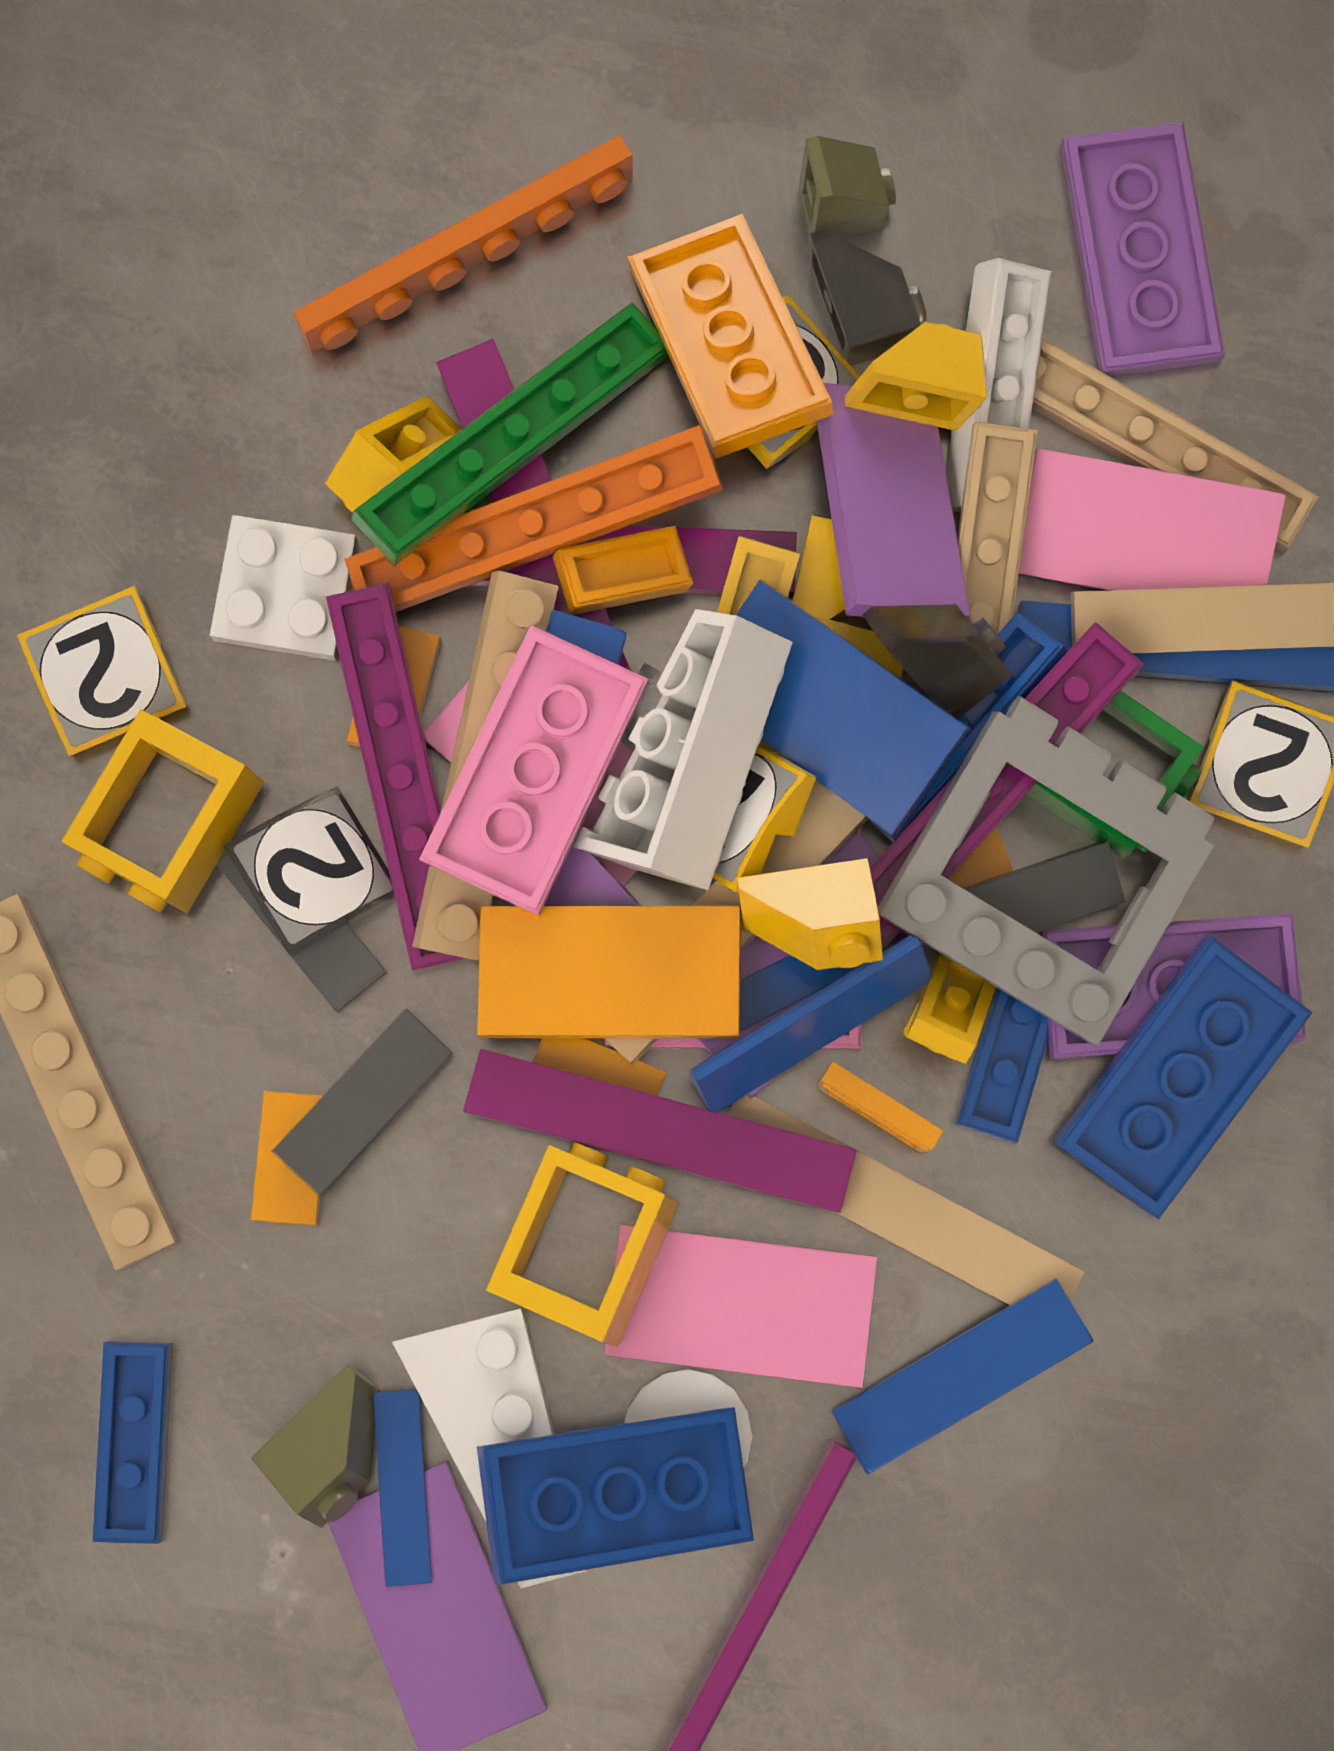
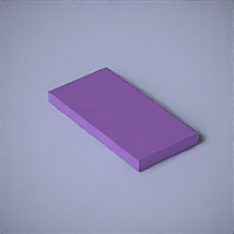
M1184 122L1063 138L1060 150L1098 370L1110 377L1221 362L1225 352Z
M823 382L832 400L834 415L818 420L817 426L846 615L960 627L970 617L938 427L845 407L844 396L852 386Z
M1293 913L1170 922L1098 1046L1086 1042L1048 1019L1050 1060L1117 1055L1206 934L1213 936L1302 1004ZM1118 925L1044 930L1038 934L1098 970L1112 946L1108 941ZM1305 1024L1291 1042L1306 1040Z
M447 1460L424 1470L432 1583L385 1587L379 1490L357 1499L355 1505L347 1514L336 1521L328 1522L418 1751H456L547 1711L548 1708L498 1584H494L492 1568Z

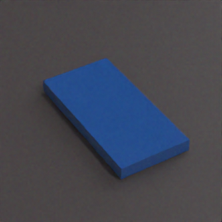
M759 580L736 615L793 642L784 666L783 677L778 684L764 725L761 740L795 765L816 776L818 782L888 833L897 835L971 728L768 583Z
M1206 934L1065 1123L1053 1142L1159 1220L1313 1012L1213 936Z
M735 1407L476 1446L494 1584L501 1585L754 1541Z

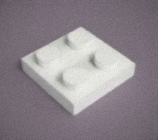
M232 515L209 635L214 642L336 661L338 648L326 596L348 592L350 589L351 578L344 559L356 555L358 545L356 535Z

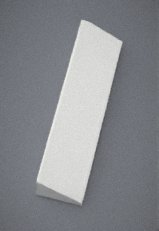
M1001 258L978 263L975 267L966 331L981 335L987 398L957 431H951L946 477L952 511L961 512L971 431L974 422L1029 429L1052 271Z

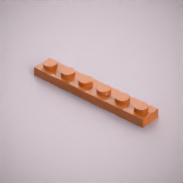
M618 135L294 311L293 315L299 331L311 353L323 347L327 350H333L347 344L357 335L358 328L379 317L381 320L392 319L406 311L411 306L412 299L432 288L436 291H441L455 285L466 275V269L487 258L489 261L505 258L519 247L521 239L540 229L543 232H550L560 228L573 217L576 209L593 200L597 203H603L613 199L624 191L628 181L633 179L632 153L621 135Z
M698 425L462 514L395 566L377 547L350 556L344 560L354 590L389 583L395 610L398 612L489 578L492 572L498 570L508 571L551 555L559 548L586 542L724 489L705 433L701 426Z

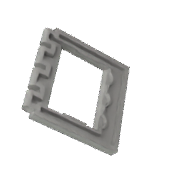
M1018 696L1005 715L999 711L991 713L877 908L879 917L907 934L912 935V937L917 936L922 943L1086 1042L1098 1046L1214 848V844L1204 839L1213 824L1214 816L1177 793L1171 795L1162 810L1159 811L1156 808L1165 794L1166 787L1124 760H1120L1115 765L1108 778L1104 777L1103 773L1112 758L1111 752L1069 726L1062 731L1054 745L1049 743L1048 741L1057 727L1058 719ZM1006 762L1162 858L1146 887L1140 886L1108 941L1112 946L1098 970L941 875L956 848H959L991 793L989 791Z

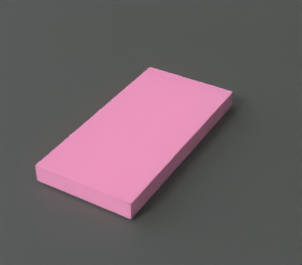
M1037 448L1032 469L1019 575L1104 591L1267 585L1286 494Z
M530 625L419 860L539 916L649 683L648 678Z
M620 1225L614 1273L634 1226ZM667 1231L619 1346L616 1347L605 1343L604 1355L863 1388L877 1257Z

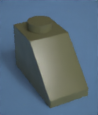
M821 136L806 138L799 190L812 243L816 244L884 229L889 206L896 204V192L892 173L889 167L880 169L875 148Z
M349 1365L340 1371L251 1457L252 1461L296 1515L320 1528L327 1522L336 1521L347 1514L358 1499L357 1493L370 1482L375 1431L373 1393H378V1388L371 1380Z

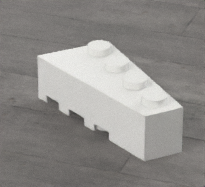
M695 609L657 683V687L663 695L656 709L650 711L644 718L639 717L628 738L636 747L620 778L609 775L598 796L601 801L606 803L593 830L582 827L572 847L633 870L709 890L715 869L721 859V851L735 810L742 797L743 787L754 754L762 739L764 725L778 684L783 677L784 666L793 642L737 615Z
M524 1307L392 1342L485 1521L476 1446L556 1434ZM586 1570L519 1581L518 1584L522 1589L586 1572Z

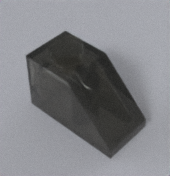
M824 230L810 233L806 256L841 355L850 366L878 358L922 325V322L926 321L927 315L922 295L916 285L908 287L901 267Z
M957 604L872 606L862 614L887 650L927 696L957 719L1013 676L997 655L1007 647L1003 640L984 617H981L972 624Z

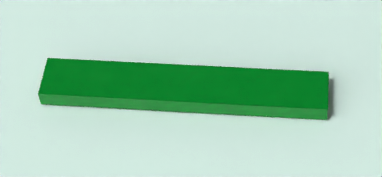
M631 302L353 511L352 521L394 566L667 359L669 355L657 328Z

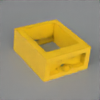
M140 709L61 842L81 854L75 865L94 877L109 884L116 874L133 883L127 894L146 906L161 913L168 903L188 914L265 782L246 765ZM157 753L216 784L161 878L102 846Z
M576 1142L572 1143L568 1153L548 1145L486 1291L600 1342L618 1347L680 1202L662 1193L667 1181L633 1166H630L626 1177L604 1168L609 1158L608 1156ZM567 1172L644 1204L599 1310L523 1276Z

